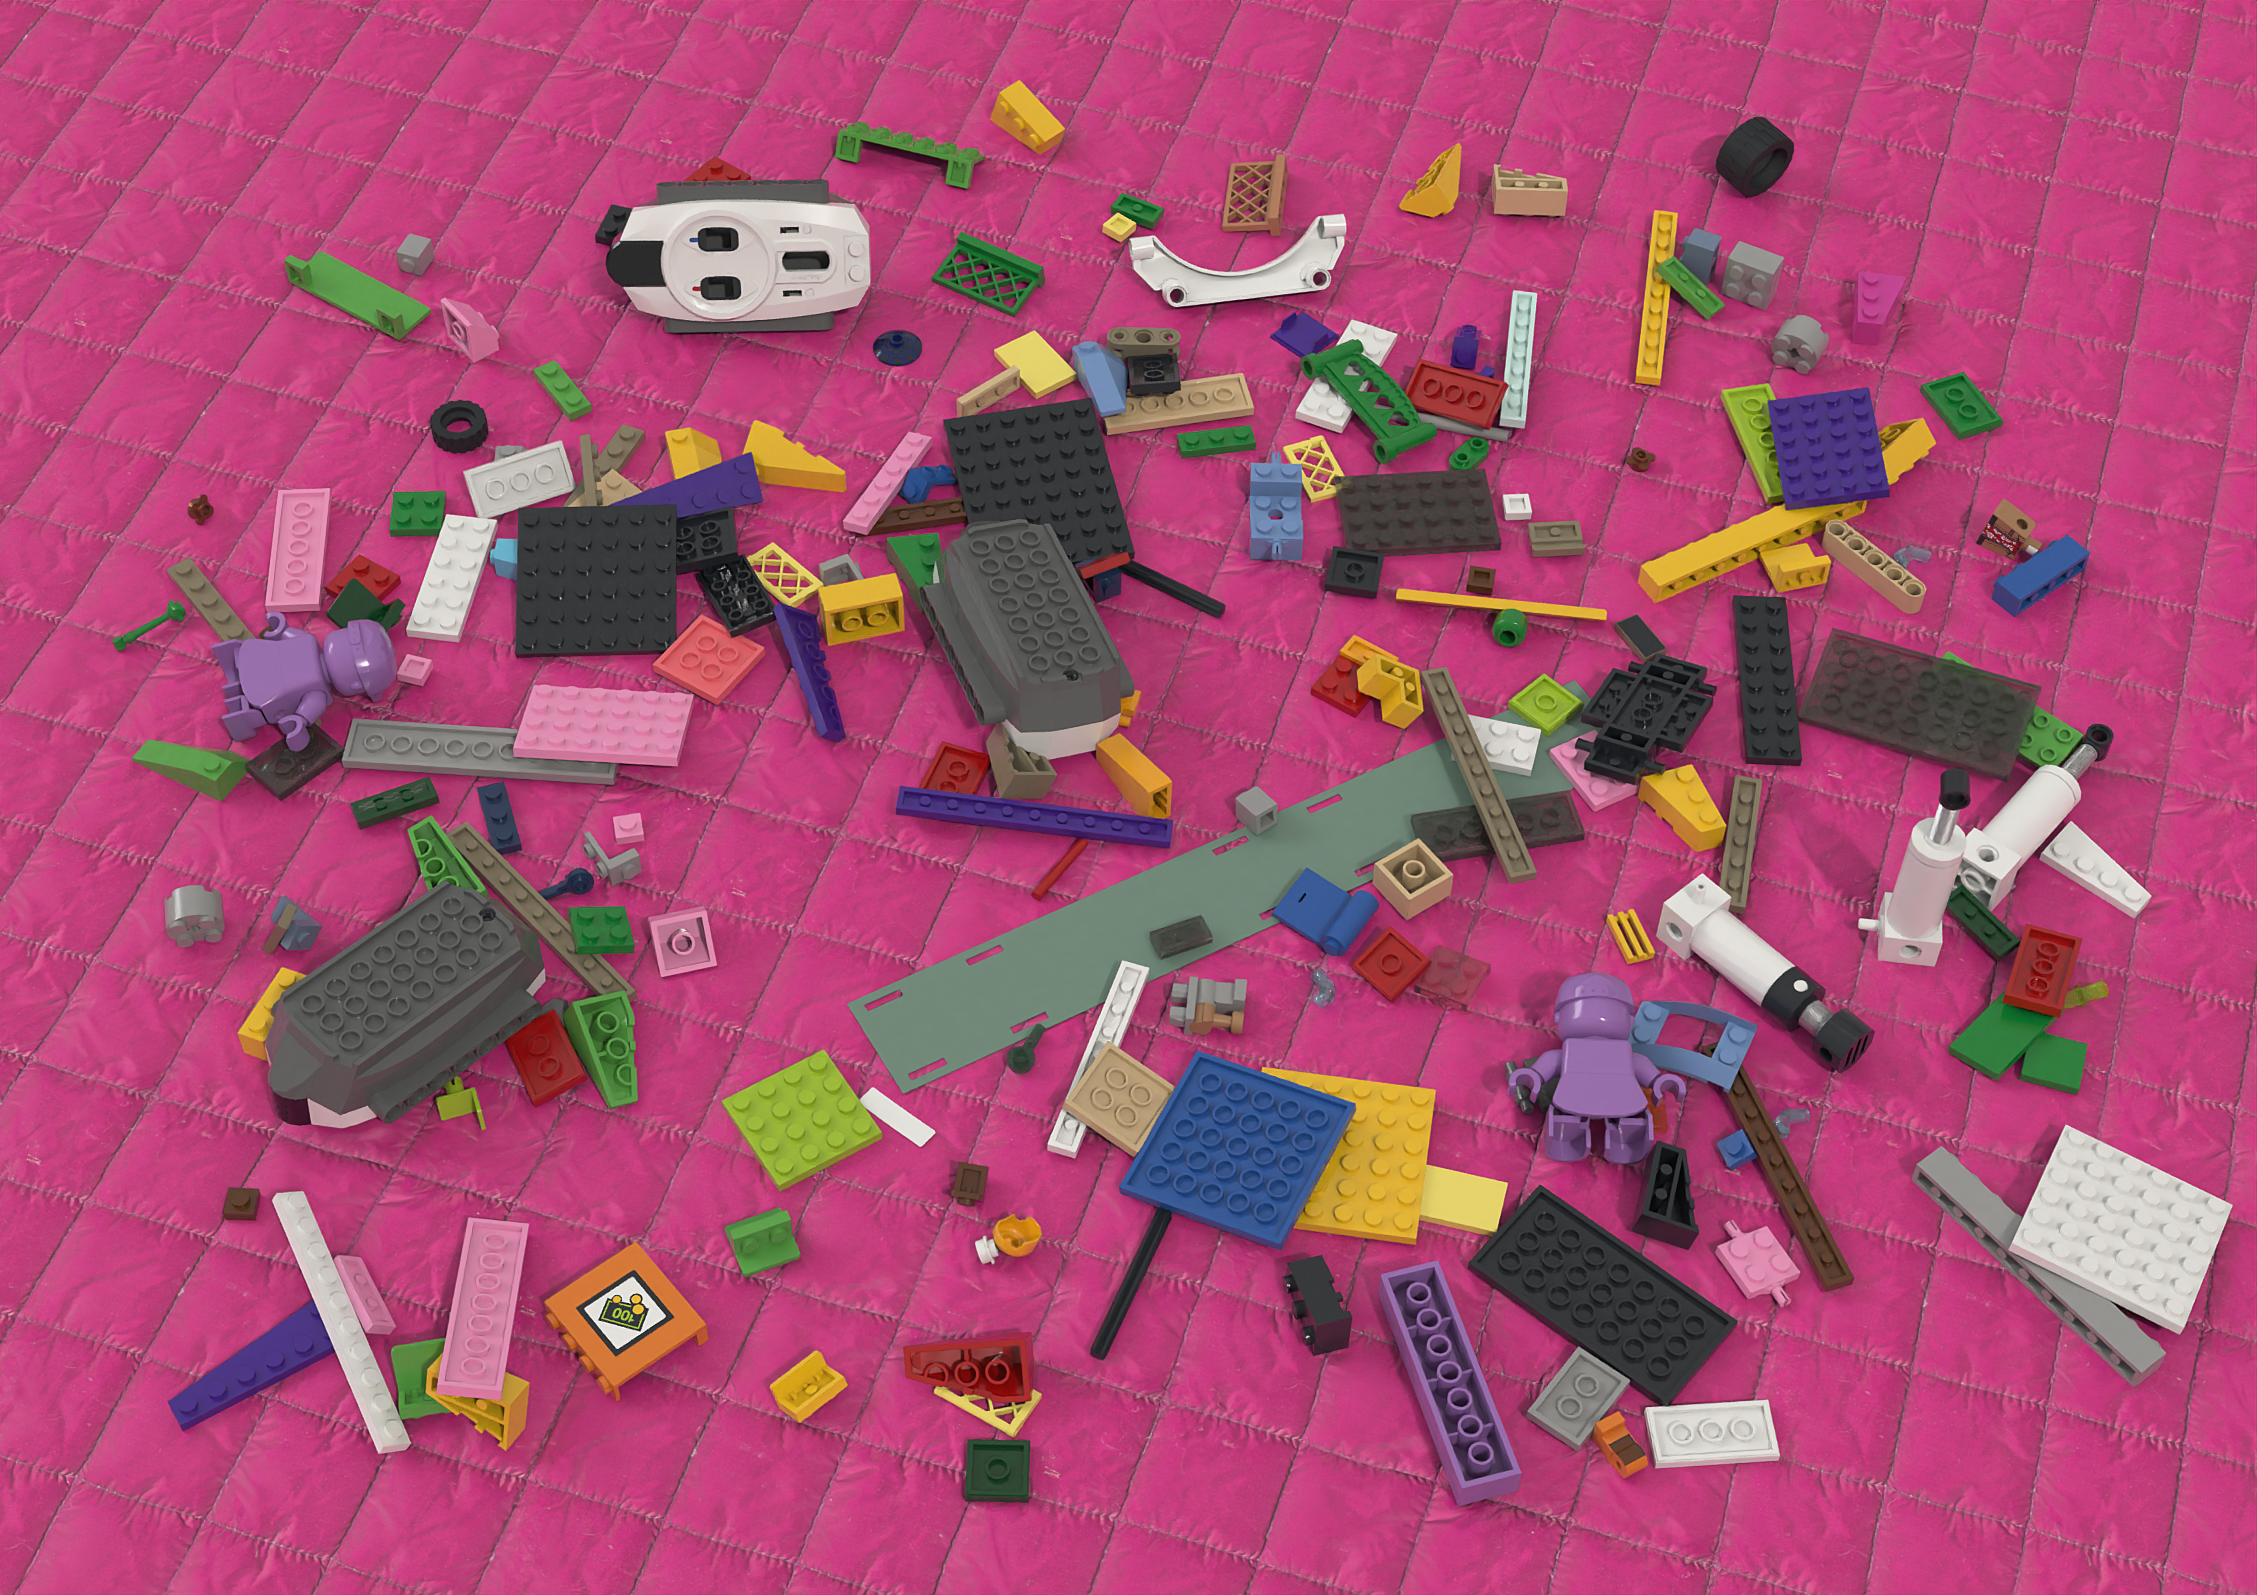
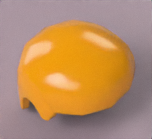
M1015 1214L999 1220L992 1231L996 1247L1004 1254L1013 1257L1029 1255L1042 1236L1041 1226L1034 1218L1027 1217L1025 1220H1018Z

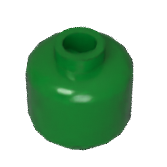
M1508 608L1502 610L1497 614L1492 628L1495 641L1504 647L1513 648L1519 646L1526 637L1528 619L1525 614L1517 609Z

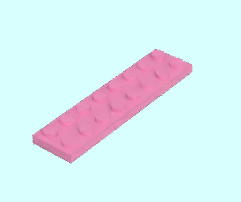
M468 1217L436 1394L501 1400L528 1238V1223Z

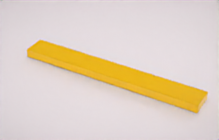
M1398 589L1396 592V602L1501 612L1509 608L1517 609L1525 615L1603 623L1606 621L1607 616L1605 609Z

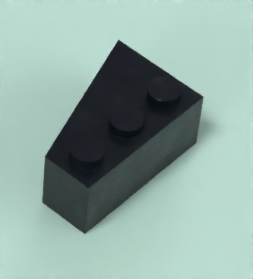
M1319 1255L1287 1263L1286 1276L1282 1277L1283 1286L1286 1294L1291 1293L1294 1301L1292 1302V1311L1295 1319L1301 1320L1303 1326L1301 1328V1335L1304 1345H1310L1313 1356L1348 1348L1352 1315L1350 1311L1343 1312L1339 1302H1343L1341 1292L1335 1293L1332 1285L1334 1278L1323 1256Z

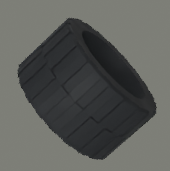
M1754 117L1738 126L1725 140L1716 158L1717 172L1744 196L1753 197L1760 195L1772 187L1789 167L1794 154V143L1765 117Z

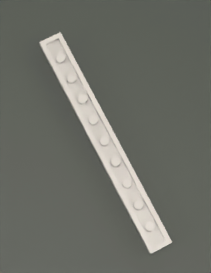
M304 1191L276 1193L272 1202L378 1454L406 1450L411 1441Z

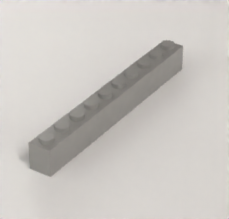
M1941 1146L1916 1165L1911 1180L2133 1388L2159 1369L2166 1352L2156 1340L2146 1335L2133 1319L2120 1311L2114 1302L2008 1250L2022 1221V1217L2006 1206L1997 1194L1992 1193L1977 1175L1967 1170L1954 1154L1949 1153Z

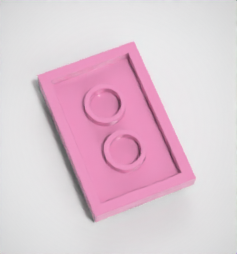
M1596 730L1554 747L1549 752L1551 760L1593 812L1636 794L1640 789L1638 781L1635 785H1631L1584 770V761L1590 753L1575 749V744L1578 738L1594 742L1598 735Z

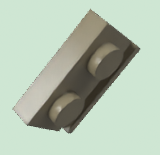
M1579 521L1528 523L1527 532L1532 549V557L1584 555L1585 546L1583 545Z

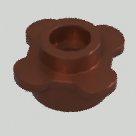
M1639 447L1633 448L1632 454L1626 457V463L1636 472L1647 471L1650 463L1655 461L1653 453H1648Z
M205 494L199 495L198 499H192L188 505V514L192 519H196V524L203 525L205 519L210 517L214 511Z

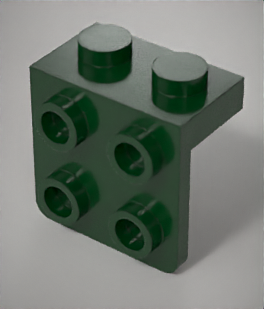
M353 578L347 582L327 610L326 615L340 629L348 627V621L369 619L378 622L388 632L390 627L395 626L402 618L400 613L406 605L399 598L384 605L361 582Z

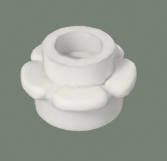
M983 1236V1239L975 1241L981 1263L991 1262L995 1264L994 1257L999 1256V1252L994 1238L988 1240L987 1236Z

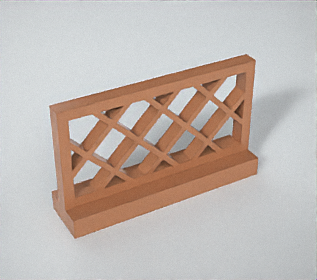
M1286 154L1276 155V161L1231 163L1222 224L1223 232L1270 230L1271 236H1281L1288 181ZM1263 170H1272L1265 176L1260 174ZM1236 171H1247L1248 173L1240 177L1236 174ZM1252 177L1258 179L1253 184L1247 182ZM1263 184L1267 185L1268 188L1262 192L1257 189ZM1240 185L1244 186L1245 189L1239 193L1234 190ZM1251 192L1256 195L1250 200L1245 198ZM1264 200L1266 204L1259 208L1255 205ZM1238 201L1242 202L1243 205L1237 209L1232 206ZM1249 208L1254 211L1248 216L1243 214ZM1262 216L1265 222H1254L1253 220ZM1236 217L1241 219L1238 223H1229Z

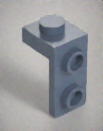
M282 896L271 916V921L276 923L287 903L296 906L297 911L280 944L287 950H311L322 925L287 896Z

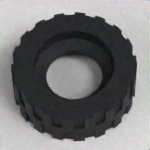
M449 401L436 409L430 418L433 440L439 448L446 452L462 454L473 451L475 448L483 445L482 443L487 440V435L489 434L486 414L483 408H480L477 403H472V401ZM467 421L472 423V427L466 431L450 432L447 430V426L454 422Z

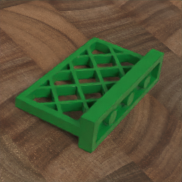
M964 232L958 235L956 246L932 276L933 283L1014 318L1037 287L1041 289L1045 283L1043 266ZM959 254L969 258L968 261L955 264V259ZM985 264L989 266V269L976 272L974 266ZM968 267L972 268V274L959 277L958 270ZM955 271L956 278L948 280L942 278L944 273ZM1005 273L1010 278L996 281L995 274ZM992 276V283L979 284V278ZM975 280L977 285L967 289L961 283ZM1023 281L1029 283L1027 288L1016 289L1015 283ZM1012 284L1014 291L1000 294L999 287ZM996 289V296L986 297L982 295L983 291ZM1015 297L1017 300L1012 308L1004 305L1002 302L1003 300Z

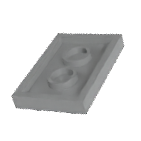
M1578 1347L1529 1408L1526 1418L1578 1452L1592 1435L1595 1423L1606 1417L1627 1390L1630 1380Z

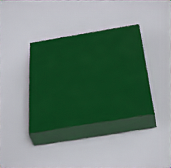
M968 1439L965 1501L1028 1503L1030 1440Z

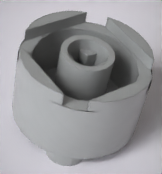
M1796 315L1792 319L1789 317L1785 320L1772 341L1773 361L1778 365L1793 367L1800 374H1807L1809 370L1815 367L1827 348L1829 335L1827 332L1823 333L1820 329L1822 325L1813 318L1804 315Z
M191 885L172 891V897L169 899L166 896L164 899L166 933L171 939L176 941L177 946L185 948L192 946L194 941L218 942L222 939L225 921L223 897L218 890L212 888L213 892L204 890V886Z

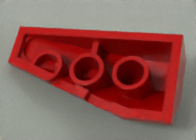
M1031 1332L998 1334L903 1347L907 1379L938 1387L944 1386L962 1391V1393L968 1395L982 1396L998 1403L1032 1400L1034 1355Z

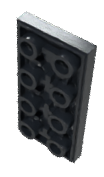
M744 554L739 555L740 560L729 564L707 567L703 571L696 573L699 583L731 638L777 620L773 610L775 605Z

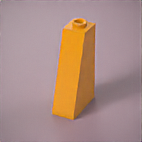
M1120 733L1107 737L1096 744L1097 763L1139 816L1161 819L1171 816L1172 781Z

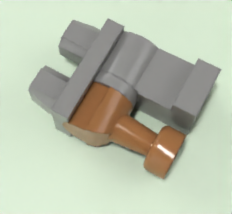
M1190 976L1189 984L1173 983L1171 1002L1186 1003L1187 1007L1171 1006L1169 1025L1184 1027V1035L1191 1036L1193 1032L1201 1034V1036L1206 1035L1213 1027L1231 1028V1033L1242 1034L1247 980L1236 979L1235 983L1215 982L1211 979L1198 980V977Z

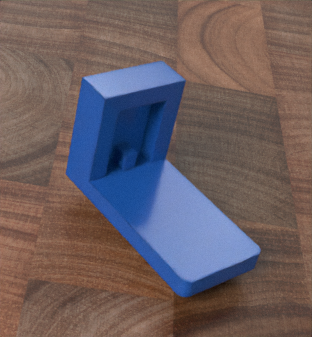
M946 465L911 468L899 494L911 504L925 502L932 486L957 484L955 474H953V470Z

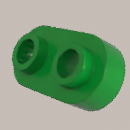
M1478 437L1468 439L1450 456L1448 466L1450 472L1456 476L1470 475L1488 458V442Z

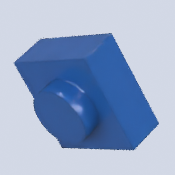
M1743 1129L1716 1143L1732 1171L1758 1157Z

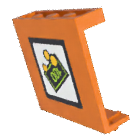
M637 1242L632 1243L544 1301L547 1312L544 1318L553 1331L559 1330L563 1335L561 1339L570 1352L574 1350L580 1356L579 1362L587 1373L593 1372L597 1377L596 1382L605 1395L610 1393L616 1401L621 1399L619 1386L690 1338L698 1346L709 1340L706 1323Z

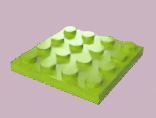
M824 1049L721 1101L722 1108L779 1192L883 1139L882 1131Z

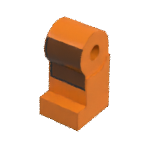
M1619 1411L1595 1423L1592 1439L1620 1476L1627 1478L1648 1466L1644 1450L1625 1427V1419Z

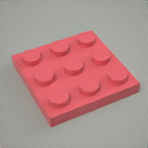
M701 614L653 663V671L718 705L766 655L765 647L742 635L731 638L725 626Z

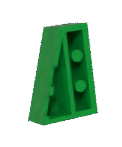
M938 533L886 538L888 561L894 565L898 572V577L908 587L909 594L922 614H926L920 602L919 588L923 585L934 584L933 572L935 561L942 555Z

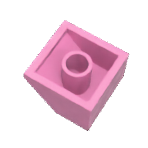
M448 298L441 299L447 336L474 363L499 350L498 331L493 325L490 326L485 321L480 312H476L468 304Z
M704 906L648 917L661 977L717 966L707 912Z

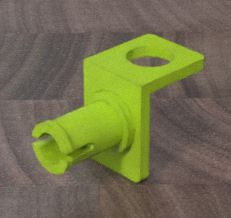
M456 1076L454 1078L455 1085H452L451 1081L444 1085L447 1095L436 1099L441 1120H448L477 1112L481 1129L486 1130L475 1087L464 1090L461 1077Z

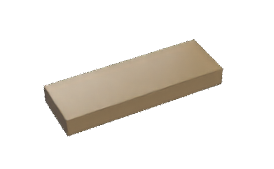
M1013 365L956 399L957 418L975 415L1019 389L1020 369Z

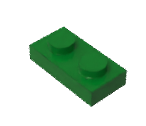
M1122 192L1111 206V214L1119 213L1137 224L1154 229L1164 216V208Z

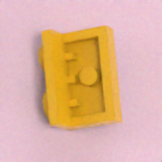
M815 1350L770 1385V1390L779 1409L800 1423L830 1399L834 1398L848 1385L844 1376L826 1365L822 1353Z

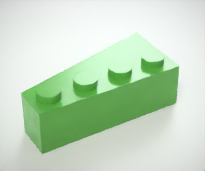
M432 815L407 829L428 891L446 880L452 885L464 889L471 888L490 897L484 885Z

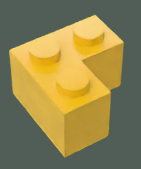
M1378 653L1370 657L1357 670L1359 691L1381 700L1383 721L1405 729L1423 712L1419 670Z

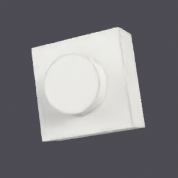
M1528 494L1503 495L1502 504L1505 520L1531 519L1532 510Z

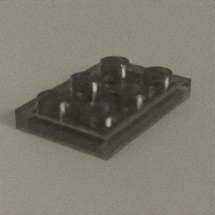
M315 723L311 727L306 726L310 735V741L304 749L298 752L290 750L286 743V736L245 764L247 772L280 801L287 798L343 757L345 749Z

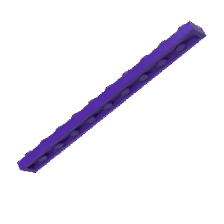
M900 786L896 805L897 815L1170 849L1173 820L906 786Z

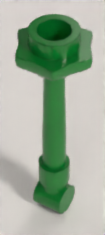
M170 600L166 609L167 613L134 631H129L123 637H115L112 642L116 650L125 649L127 643L134 642L136 638L168 619L178 621L179 623L183 622V616L186 615L184 607L179 601L174 603L173 600Z

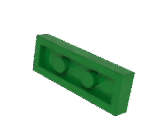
M1251 425L1177 434V444L1181 459L1256 450V441Z

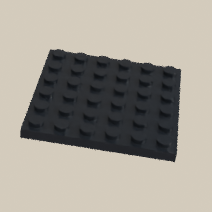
M676 504L518 508L515 648L517 658L663 654L677 640Z

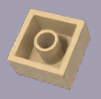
M1418 838L1376 862L1372 884L1408 920L1451 895L1453 874Z

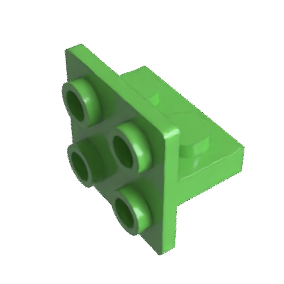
M776 1208L725 1226L726 1236L744 1277L755 1275L801 1257L793 1237L791 1218L787 1210L782 1211L781 1208Z

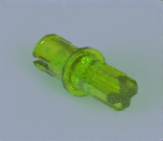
M2100 980L2082 987L2075 985L2072 990L2067 991L2063 1005L2064 1010L2076 1006L2085 1007L2086 1003L2109 997V989L2106 982Z

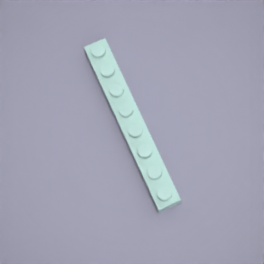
M1513 290L1504 382L1509 386L1501 403L1499 426L1525 427L1537 293Z

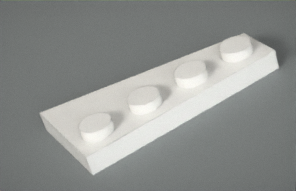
M2072 821L2045 848L2039 858L2042 862L2133 919L2138 916L2151 899V895Z

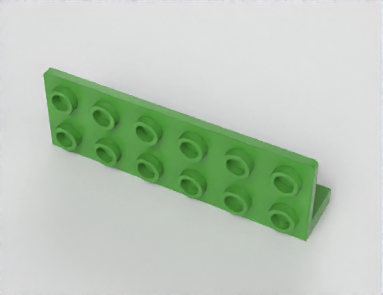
M855 122V124H849L847 127L839 130L835 158L856 163L860 162L864 140L949 160L945 184L966 189L970 188L974 164L985 159V154L979 153V150L976 148L965 147V150L959 149L954 143L943 142L942 145L935 143V139L929 137L917 139L913 138V134L907 132L895 134L891 133V129L886 127L870 128L869 124L865 122Z
M320 251L308 262L292 255L284 259L290 283L398 340L402 339L431 314V309L424 304L323 251Z
M1949 651L1944 654L1917 686L1919 693L2037 767L2044 765L2059 767L2069 754H2074L2078 749V745L2083 740L2084 734Z

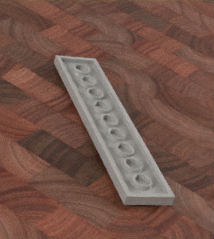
M368 719L352 720L342 757V764L345 768L606 785L615 784L619 763L514 757L513 746L519 729Z

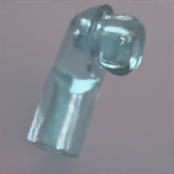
M1908 545L1896 552L1893 560L1905 569L1909 565V561L1913 559L1927 563L1930 560L1931 551Z
M1318 969L1311 975V978L1319 987V992L1313 996V1000L1319 1007L1324 1008L1328 1002L1331 1004L1334 1000L1336 987L1322 969Z
M1807 1108L1784 1109L1773 1121L1781 1139L1788 1137L1787 1134H1790L1789 1126L1792 1123L1808 1122L1810 1120V1111Z

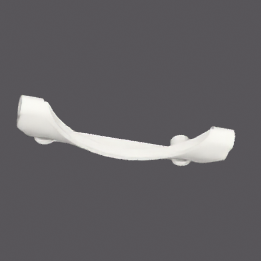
M1344 214L1318 216L1300 240L1287 252L1262 266L1242 271H1213L1192 265L1169 251L1155 235L1129 238V252L1133 270L1153 290H1162L1164 301L1174 307L1326 289L1331 282V276L1327 270H1333L1344 247L1346 220ZM1321 272L1323 280L1320 284L1315 285L1313 276L1315 273ZM1173 289H1179L1181 292V297L1176 302H1172L1170 299V293Z

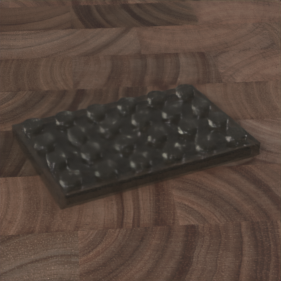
M1485 469L1334 477L1337 504L1346 548L1382 553L1384 557L1501 550L1502 543Z

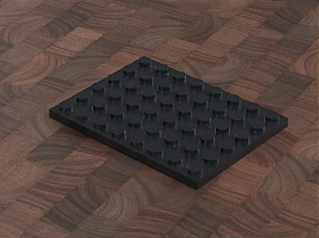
M1091 398L943 420V428L968 524L980 521H1010L1016 519L1027 520L1030 524H1050L1074 568L1075 564L1082 561L1102 558L1115 553L1128 552L1130 559L1135 558V551Z

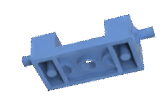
M1275 451L1270 454L1271 463H1251L1249 483L1250 559L1302 560V464L1281 463V453L1277 451L1275 459ZM1272 516H1278V517H1280L1281 519H1280V520H1272V519H1270V517H1272Z

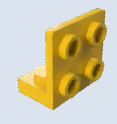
M1807 543L1763 551L1759 555L1778 593L1825 584L1827 582L1831 566L1828 555L1815 557Z

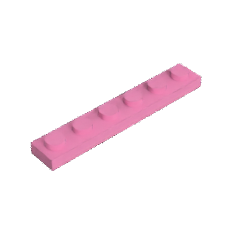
M913 432L907 433L843 520L845 530L868 535L902 488L910 469L916 468L931 448L932 437Z

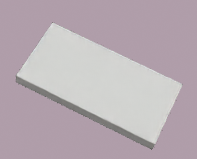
M561 440L462 471L477 518L488 519L574 491L576 488Z
M1768 1400L1645 1408L1644 1415L1655 1469L1779 1460L1780 1453Z

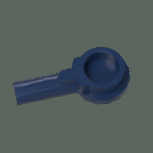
M576 868L565 875V880L560 881L559 884L538 891V893L545 900L567 892L582 895L593 888L594 878L586 869Z

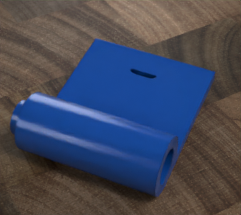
M1306 867L1271 915L1322 947L1329 955L1343 956L1378 910L1379 903L1375 896L1364 890H1358L1351 896Z

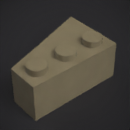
M997 723L986 741V746L1000 798H1044L1058 776L1048 759L1034 752H1027L1020 746L1017 747L1008 737L1003 724Z

